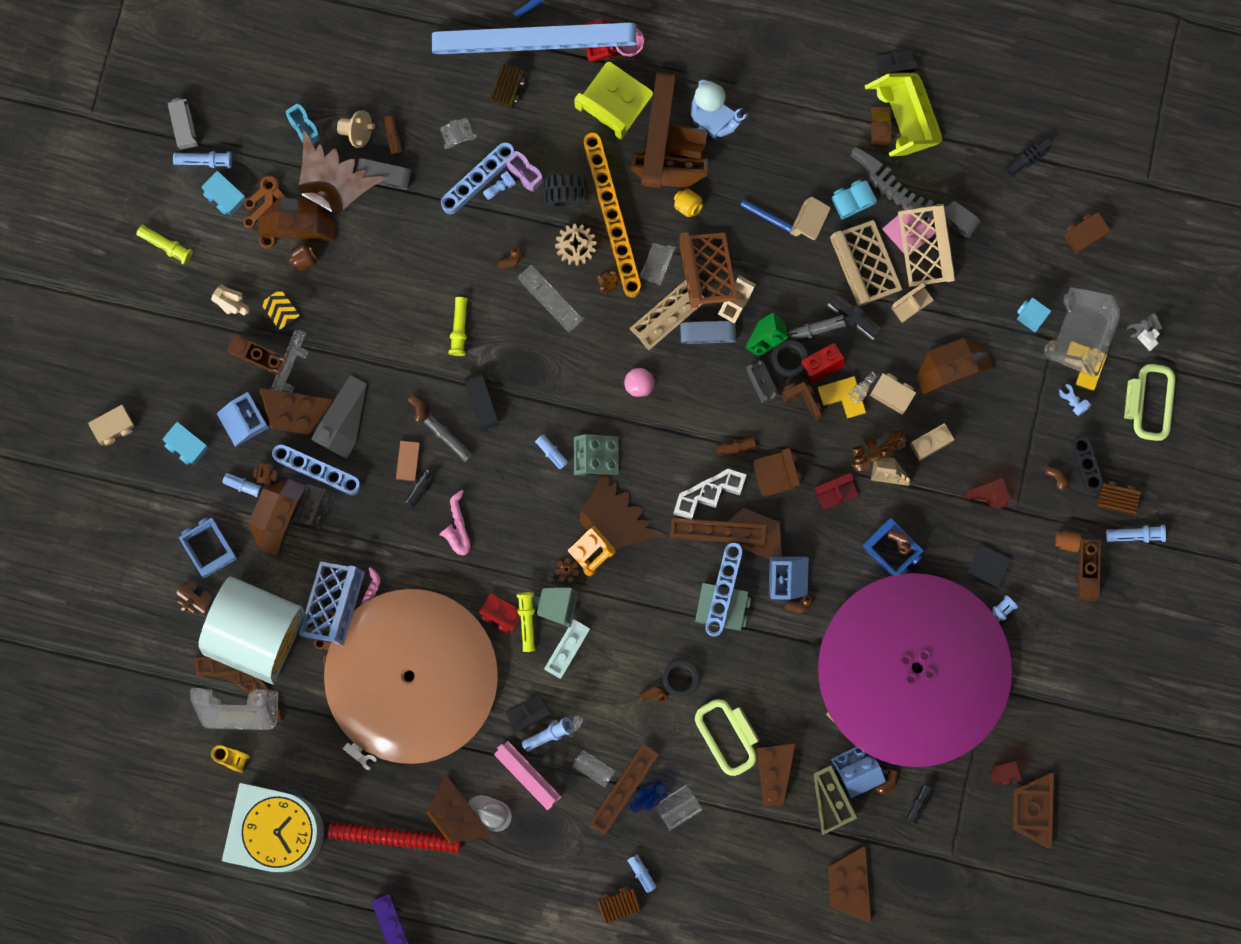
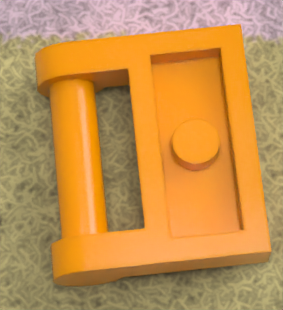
M595 526L590 528L568 550L582 566L587 576H592L596 572L595 569L616 552L614 547ZM602 547L603 552L590 563L587 559Z

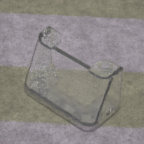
M1070 287L1068 294L1064 297V305H1066L1068 310L1057 340H1051L1046 344L1045 355L1052 361L1087 375L1097 376L1119 322L1120 309L1113 295Z
M191 688V703L200 723L205 728L271 730L277 723L278 691L254 690L248 695L247 705H221V700L216 699L212 695V690Z

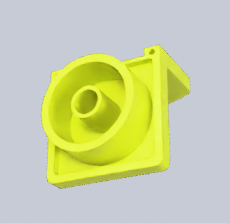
M607 62L584 94L578 93L575 97V108L579 111L584 109L592 114L601 123L612 128L615 131V136L622 140L653 97V92L611 62Z

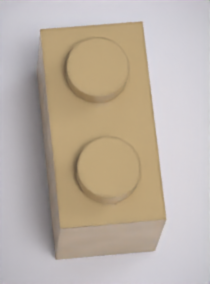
M887 373V375L882 374L870 396L903 415L916 392L913 391L914 388L906 383L900 384L895 376Z
M123 405L88 423L99 444H105V446L115 442V438L120 435L123 437L130 434L132 429L135 428Z
M944 423L911 442L910 447L918 461H921L951 444L954 438Z

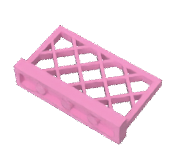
M509 741L498 747L499 750L494 755L548 811L561 796Z

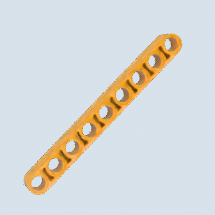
M589 133L584 138V148L623 290L628 297H636L641 291V283L602 142L597 134ZM593 139L598 144L595 147H590L587 142ZM599 157L603 162L600 165H595L592 160ZM604 175L608 180L605 183H600L597 178ZM605 193H609L612 195V199L605 201L602 199V196ZM610 211H614L617 213V217L609 219L607 214ZM615 229H619L623 234L620 237H614L612 232ZM620 247H624L628 252L625 255H619L617 250ZM625 265H629L633 270L626 274L622 271V268ZM630 283H634L638 288L636 291L631 292L627 289V286Z

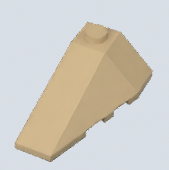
M889 457L873 461L871 480L910 485L911 479L895 458Z

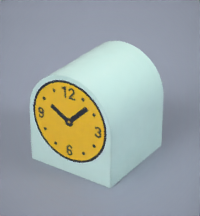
M230 576L220 588L207 615L199 639V649L204 656L274 685L302 624L305 612L300 605Z
M240 783L222 861L270 872H292L299 870L312 862L322 847L324 826L321 816L316 808L304 798Z

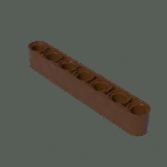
M656 73L641 186L661 188L676 74Z

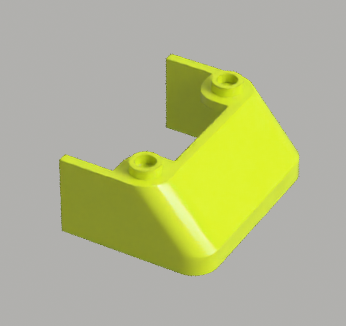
M891 73L865 85L866 89H877L878 98L885 103H890L902 135L896 141L897 149L889 152L890 156L908 155L942 142L939 126L923 82L918 74Z

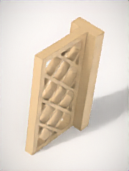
M944 204L898 211L909 287L918 286L923 282L924 284L955 281ZM933 210L934 219L930 224L920 218L925 211ZM912 214L917 219L910 227L904 223L903 215ZM918 220L928 226L922 235L912 229ZM929 228L935 231L937 235L933 242L923 237ZM910 231L919 236L914 245H911L906 240V236ZM921 239L930 244L925 253H922L915 247ZM932 247L939 251L940 256L936 261L926 256ZM913 249L922 255L917 264L909 260V255ZM924 257L933 263L928 272L918 266ZM936 265L942 270L943 277L934 278L929 273ZM917 268L925 276L921 281L913 282L912 273Z
M874 220L833 233L830 237L858 307L902 290ZM871 226L873 231L872 238L862 235L864 228ZM851 233L858 236L855 244L847 242L845 235ZM860 238L870 242L867 250L857 246ZM872 244L879 246V256L869 252ZM855 250L864 253L861 262L854 259L853 253ZM867 255L877 259L873 268L864 264ZM879 261L887 265L886 273L876 269ZM862 267L872 271L869 279L861 276L860 271ZM874 273L884 277L881 285L871 281ZM886 278L893 281L896 288L889 290L883 287ZM869 284L879 289L875 296H869L867 291Z

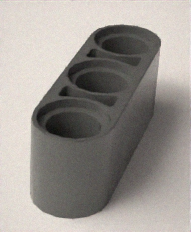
M358 159L356 172L366 170L363 178L373 176L387 177L379 182L378 185L408 190L412 173L410 169L367 159Z

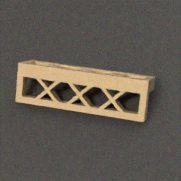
M686 280L629 328L648 350L697 309L690 307L688 292L682 294L687 288ZM671 301H675L673 305L667 306ZM657 313H661L658 318L653 319ZM646 325V328L642 330L640 333L637 331L642 326Z

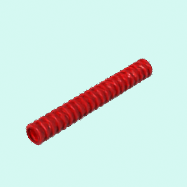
M334 822L329 823L328 828L329 839L334 837L335 840L341 838V840L347 839V841H350L352 839L353 842L359 840V842L365 841V843H368L369 841L371 844L377 842L378 845L380 843L386 845L387 843L389 846L395 844L396 847L398 845H401V847L407 846V848L413 846L414 849L419 847V849L425 848V850L431 848L432 851L434 849H437V851L443 850V852L448 850L450 853L453 851L459 853L461 841L448 843L442 834L436 836V833L430 835V833L424 834V832L419 834L418 831L412 833V831L406 832V830H403L401 832L400 829L394 831V829L388 830V828L384 830L382 827L376 829L374 826L373 828H370V826L364 827V825L358 827L357 824L355 826H352V824L346 825V823L340 825L339 822L336 824Z

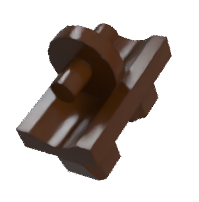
M191 580L187 581L184 585L180 584L176 593L180 597L178 603L182 605L180 611L184 614L187 610L191 613L197 610L204 615L212 595L207 591H203L200 596L194 594L197 585Z

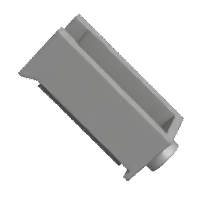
M175 98L172 102L168 103L177 147H179L180 151L198 147L195 141L196 135L188 106L189 103L186 99Z

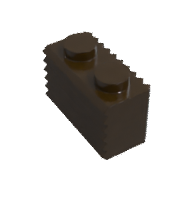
M502 64L490 97V102L510 109L513 108V105H517L520 94H518L519 88H523L526 81L524 70Z

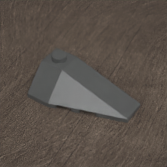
M350 375L312 437L313 442L346 460L357 442L367 388L366 383Z

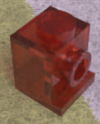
M1016 761L993 767L992 772H990L992 783L1001 782V785L1012 783V778H1015V781L1021 780Z

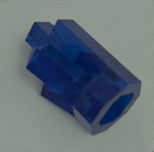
M657 781L650 786L639 789V793L634 796V801L629 804V809L634 813L643 807L645 810L651 811L662 800L667 798L668 794L663 785Z

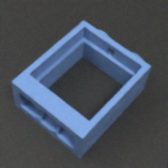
M208 517L199 521V526L194 529L190 527L181 533L182 536L179 537L204 579L237 559L213 518L208 519ZM212 527L227 553L203 567L188 541Z

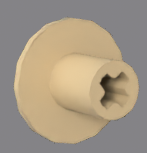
M365 110L357 111L351 119L341 118L337 124L338 133L349 136L352 146L356 148L364 147L370 139L372 129H375V124L372 123L369 113Z

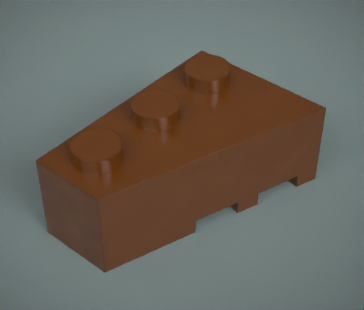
M795 744L756 749L763 807L784 804Z

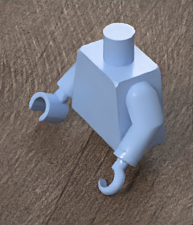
M701 80L698 86H700L701 83L707 82V80ZM695 98L691 105L693 124L698 127L697 129L706 130L707 134L712 138L717 136L723 137L733 133L741 123V120L748 117V113L742 117L740 111L743 108L734 112L724 104L719 110L708 112L696 104Z

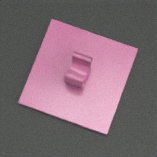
M912 214L903 215L904 223L910 227L917 219ZM898 215L882 230L904 253ZM918 220L912 229L922 235L928 226ZM929 228L923 237L928 240L936 232ZM912 231L906 236L907 242L911 245H914L919 239V236ZM921 239L915 247L918 249L926 241Z

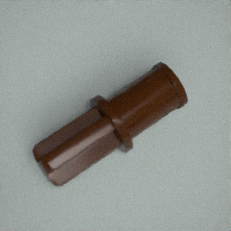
M395 116L384 117L387 132L385 137L388 138L391 154L401 153L400 132L397 130Z

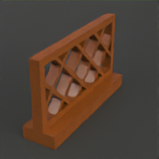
M681 233L679 245L690 307L698 308L699 304L737 301L725 233L689 236L688 233ZM716 239H722V245L719 248L711 244V242ZM700 241L705 245L699 250L693 246V242ZM707 247L715 251L711 257L703 253ZM718 254L725 258L722 264L714 260ZM699 256L707 260L703 266L696 262ZM710 263L718 267L714 274L706 269ZM721 270L728 274L725 281L717 276ZM702 272L710 276L706 283L699 279V275ZM713 279L721 284L717 290L709 285ZM725 286L731 290L732 295H723L720 291ZM705 288L713 293L711 297L702 298V292Z

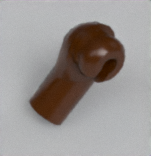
M513 247L508 258L498 260L499 269L517 266L522 258L521 249Z
M413 394L408 399V402L415 407V421L421 423L427 417V405Z
M1047 466L1045 475L1056 478L1058 482L1057 488L1065 490L1069 485V479L1064 471Z
M808 595L798 602L787 600L784 609L801 614L811 608L813 600Z
M889 770L886 782L876 786V792L887 794L895 789L899 772Z

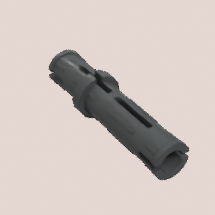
M842 314L841 316L813 324L806 323L802 327L790 329V339L812 338L815 334L847 326L846 318Z
M433 414L424 421V424L436 434L435 436L444 441L464 462L471 458L473 453L448 431V427L446 425L443 426Z

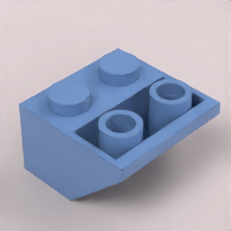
M248 392L232 400L217 413L235 447L269 428Z
M770 557L769 596L771 599H794L808 594L809 557Z
M858 747L831 759L850 798L886 782L876 759Z

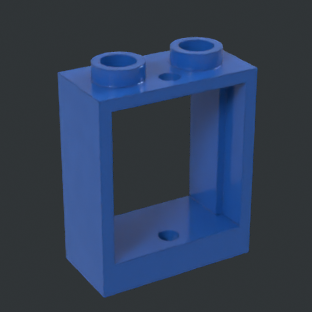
M890 518L862 547L891 576L906 574L909 571L906 567L911 563L915 565L922 558L920 554L923 552L909 536L911 549L915 553L896 571L872 548L890 529L906 534Z

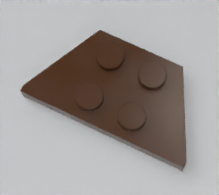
M259 388L264 402L263 406L268 416L269 426L275 430L310 434L332 403V399Z
M743 508L728 521L767 525L766 546L739 545L743 550L770 560V557H782L780 524L778 521Z
M1054 773L1014 789L1012 829L1048 849H1052Z
M445 776L426 812L448 843L473 841L478 838L488 839L492 834L448 776Z
M861 847L828 867L830 907L863 921L871 922L866 847Z

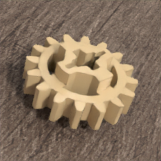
M573 224L572 229L566 226V232L560 231L562 237H556V240L560 243L555 244V248L560 249L557 255H563L562 261L568 259V265L575 262L576 266H578L579 261L586 264V258L592 259L590 253L596 252L592 247L597 244L595 241H592L595 235H589V228L584 231L583 225L577 228L576 224ZM572 234L569 240H565L568 235ZM579 234L584 235V236L587 238V240H586V239H582V238L579 236ZM575 237H576V239H577V241H578V244H579V245H578V248H577V252H575V249H574V246H573V245H574V241H575ZM587 248H588V250L586 251V253L583 254L582 256H580V253H581L584 249H587ZM565 250L570 251L573 256L568 255Z

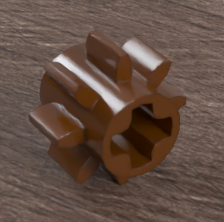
M260 463L259 468H254L253 477L257 478L256 483L271 485V480L276 481L277 471L273 470L274 466Z

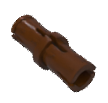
M754 437L742 440L733 439L731 442L716 444L718 456L753 450L756 449Z

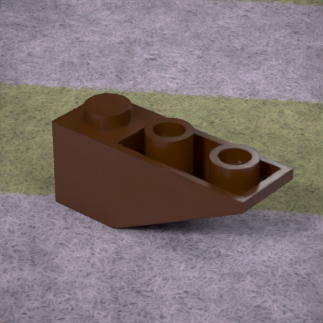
M237 334L234 335L227 349L230 355L277 375L280 374L287 360V357Z
M1081 540L1077 600L1097 601L1099 599L1100 540Z

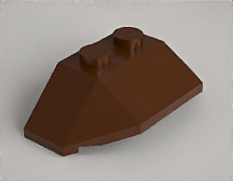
M646 150L632 154L631 170L640 178H642ZM665 153L661 186L685 188L691 186L707 176L708 159H696Z
M279 198L259 217L258 236L334 241L335 221L321 205L312 200Z
M963 338L928 351L916 378L923 395L992 370L995 367L988 350Z
M287 479L263 488L248 524L259 550L278 557L307 486Z

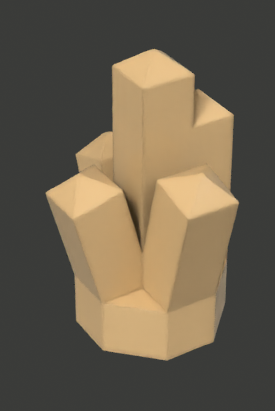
M222 284L217 287L211 300L219 305L227 314L239 312L245 315L249 313V306L242 303V293L229 289Z

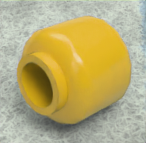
M690 189L679 191L674 197L675 209L686 217L698 215L703 207L702 198Z

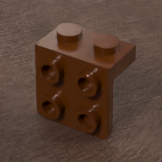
M802 382L797 386L793 383L785 387L782 395L784 403L802 395L815 421L820 420L823 410L819 402H814L812 398L814 393L810 385L806 386L805 382Z
M790 448L782 450L781 453L753 461L755 475L763 497L799 488V482H802L800 471L795 469L794 464L797 463L795 453H791Z

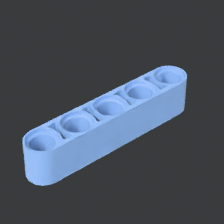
M509 143L500 144L447 192L441 200L444 212L447 214L456 213L507 166L506 160L514 153L512 145ZM508 149L511 151V154L508 157H503L501 151ZM495 162L497 167L491 170L487 168V164ZM475 175L483 176L481 182L473 181ZM466 187L469 189V192L466 195H461L459 190ZM448 200H453L455 205L452 208H447L445 203Z
M277 445L273 449L272 455L274 459L288 468L349 495H356L361 489L358 479L348 473L285 445ZM280 450L287 451V455L283 459L277 458V453ZM300 457L303 458L304 464L301 467H296L294 464L295 460ZM319 465L322 468L321 472L317 475L313 474L312 468ZM333 473L339 474V479L336 482L329 481V477ZM355 481L357 484L356 488L348 490L346 487L348 482Z
M737 543L728 544L724 551L705 628L707 634L712 637L719 636L724 627L742 556V548ZM736 548L739 554L737 557H730L728 550ZM726 566H730L733 568L734 574L726 576L723 573V569ZM721 585H726L729 588V593L722 595L719 593L718 588ZM722 604L725 608L724 612L721 614L716 613L714 605ZM712 622H716L720 626V630L716 633L709 630V624Z

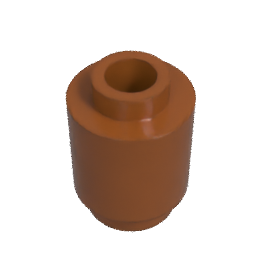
M1065 530L1062 532L1058 531L1055 546L1062 550L1077 553L1081 546V540H1084V538H1081L1079 533Z

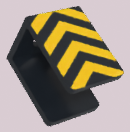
M281 289L260 303L281 333L286 332L302 320Z

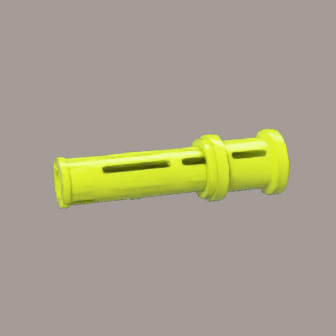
M141 225L137 231V236L163 249L169 257L173 256L179 259L184 265L188 263L193 254L192 249H186L179 245V242H172L144 225Z
M456 297L453 332L450 334L451 350H449L448 354L465 356L464 343L467 339L465 321L468 299Z
M533 592L517 593V598H519L518 614L521 616L523 652L535 651L532 616L535 613L532 603Z

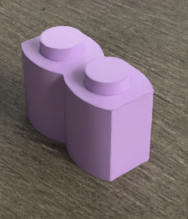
M515 151L506 160L510 173L520 178L525 188L534 192L542 184L543 179L540 171L536 167L529 165L528 160L523 154Z

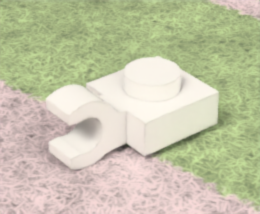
M1145 329L1137 338L1151 351L1158 344L1156 340L1160 333L1156 329L1149 332Z
M347 743L343 748L367 770L371 769L366 764L368 759H372L374 762L377 761L372 755L364 756L361 753L363 749L355 743L352 745Z

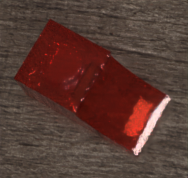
M1003 478L965 493L968 501L973 499L983 500L991 508L996 507L997 510L1008 506L1007 502L1011 500Z

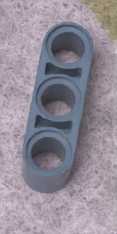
M686 322L680 324L682 344L736 342V322Z

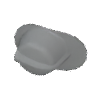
M480 795L475 796L468 802L490 831H503L511 822V810L505 803Z

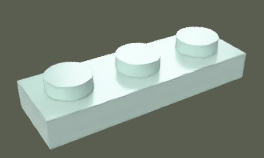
M573 619L571 627H568L544 670L561 679L590 628Z

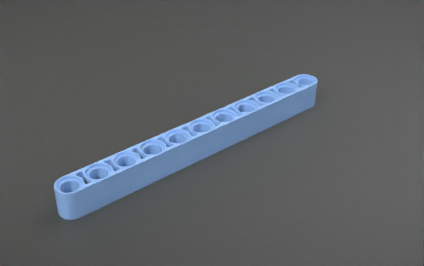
M634 23L442 31L432 33V53L434 54L631 46L637 43L636 24Z

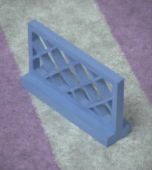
M320 561L298 635L344 645L365 572L355 566L348 567ZM325 567L330 568L332 574L327 578L323 576ZM343 571H348L346 579L340 581L338 575ZM335 578L338 584L330 589L327 583ZM324 585L327 592L319 597L318 590ZM341 589V596L335 600L332 593ZM330 596L332 603L324 607L322 601ZM319 604L321 611L313 615V607ZM335 607L336 613L330 618L327 611ZM324 614L327 621L319 626L316 619ZM313 622L316 629L310 633L306 632L307 626ZM329 625L331 628L329 636H324L321 630Z

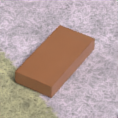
M400 441L397 480L416 481L420 443Z

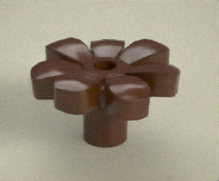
M605 272L597 277V281L601 285L600 292L608 294L610 289L614 290L617 285L614 284L617 282L616 272Z
M565 558L564 563L562 561L557 562L559 568L555 569V575H560L559 581L564 582L567 579L569 583L573 582V576L577 577L579 575V571L575 570L578 564L576 562L571 563L570 558Z

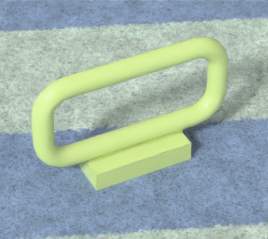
M1147 364L1140 370L1138 379L1128 381L1124 419H1134V430L1143 439L1161 441L1169 435L1171 430L1175 374L1167 366ZM1148 372L1164 373L1168 377L1163 430L1160 433L1146 432L1141 427L1146 375Z
M716 699L697 710L695 715L696 725L721 769L731 776L739 775L750 769L757 760L753 744L760 740L741 707L732 710L726 701ZM716 707H721L749 754L748 761L736 768H731L727 764L703 722V715Z

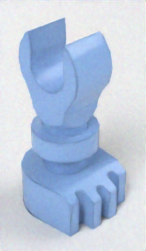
M507 171L501 175L503 180H498L497 184L483 192L488 200L494 197L500 190H505L506 186L511 188L516 184Z
M1066 384L1065 386L1070 393L1064 394L1059 390V395L1070 402L1069 404L1075 407L1073 409L1075 414L1080 416L1090 408L1091 404L1087 400L1080 402V398L1076 397L1073 393V388Z

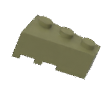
M833 765L813 774L822 835L859 817Z

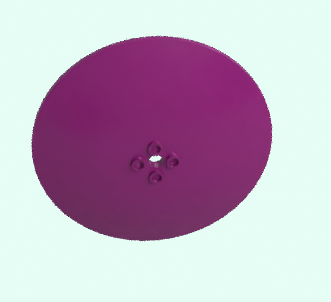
M911 573L877 580L856 592L841 606L832 618L821 643L818 677L821 695L830 717L844 736L866 754L890 764L906 767H927L942 764L964 755L975 748L993 730L1005 709L1009 697L1012 665L1009 646L999 622L977 596L950 580L928 574ZM914 663L921 664V673L916 674L912 671Z

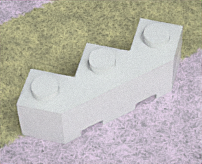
M727 469L680 493L674 515L692 519L697 502L716 508L721 490L740 495L746 474Z

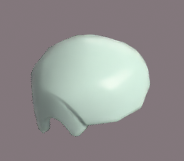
M707 81L700 84L694 98L700 108L713 112L721 108L726 96L721 86Z

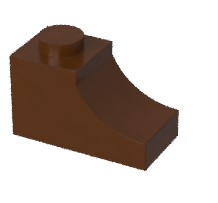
M871 107V146H890V107Z

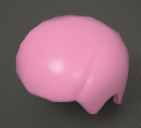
M636 28L637 43L631 46H615L616 50L622 56L632 57L642 50L645 41L642 32Z
M635 368L625 376L624 385L632 396H648L654 390L655 379L646 369Z

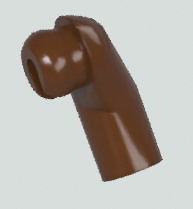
M891 529L888 538L897 541L900 553L907 554L910 552L911 543L908 536Z
M652 686L639 693L643 702L650 698L656 699L659 702H666L668 699V693L656 686Z

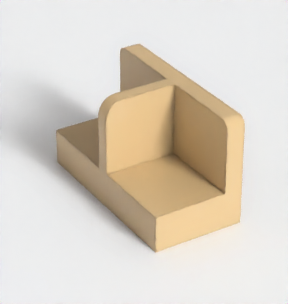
M813 197L805 200L790 234L798 236L802 233L815 240L829 213L830 207Z
M924 282L892 305L891 309L902 323L933 302L932 297L925 289L926 285Z

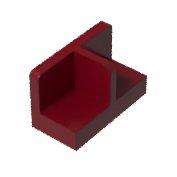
M851 473L815 487L814 491L823 510L858 496Z

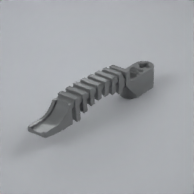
M856 147L852 150L850 156L866 168L868 181L873 184L872 187L874 189L878 188L882 195L885 193L889 200H895L894 203L896 205L901 204L904 210L924 207L922 205L924 198L920 197L915 203L913 202L915 194L912 193L908 198L905 197L908 192L906 188L899 193L898 191L901 187L899 182L893 188L891 187L896 178L893 175L884 182L891 171L889 167L877 176L883 164ZM930 199L925 207L932 206L934 201ZM952 201L948 206H944L947 225L967 238L973 234L981 223L978 217L957 202ZM933 210L925 211L920 218H928L926 222L930 224L934 219Z

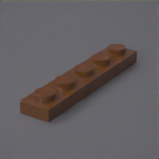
M672 518L670 538L766 546L768 527L767 525Z
M645 744L641 746L589 823L590 826L604 835L607 833L659 756L658 753Z

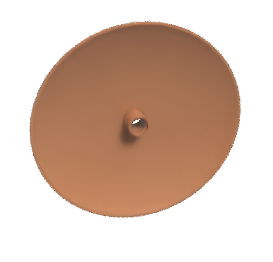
M404 589L384 593L355 609L344 645L331 642L324 668L327 701L336 722L343 732L366 752L384 760L407 764L425 763L445 757L461 748L474 737L491 711L498 681L494 649L479 621L456 601L444 595L420 589ZM408 671H413L415 674L411 682L405 679V674Z

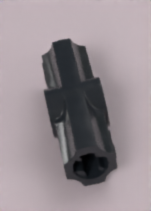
M838 294L827 305V308L837 316L844 314L847 326L857 330L870 341H873L882 330V327L868 318L861 308L851 305Z

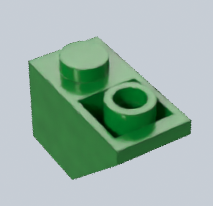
M774 313L760 320L746 345L747 349L759 357L786 340L788 335L785 321Z

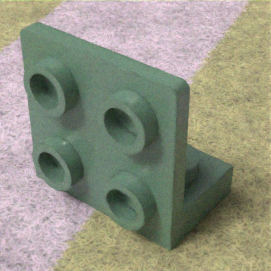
M588 434L574 437V475L590 473L618 475V437Z

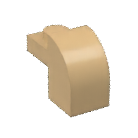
M739 275L735 282L737 301L724 302L718 315L735 323L749 301L756 284Z

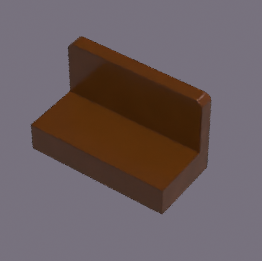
M671 124L665 153L701 159L706 151L707 131Z

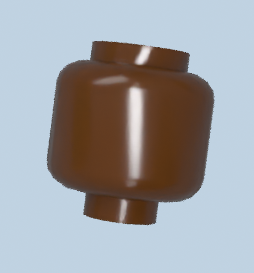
M303 243L291 250L289 262L293 268L304 271L316 265L317 258H319L318 252L313 245Z

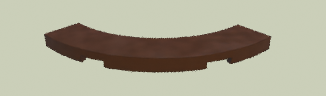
M209 657L194 658L196 677L222 678L233 682L247 692L259 710L263 725L282 721L278 704L272 692L261 679Z

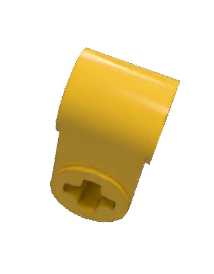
M222 745L214 747L211 752L214 761L242 774L246 760L250 758V755ZM222 748L225 750L226 756L224 759L219 760L215 754L218 749Z

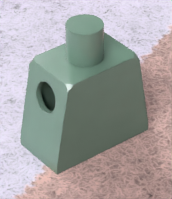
M544 588L541 597H532L533 608H538V616L571 627L578 591L572 588Z

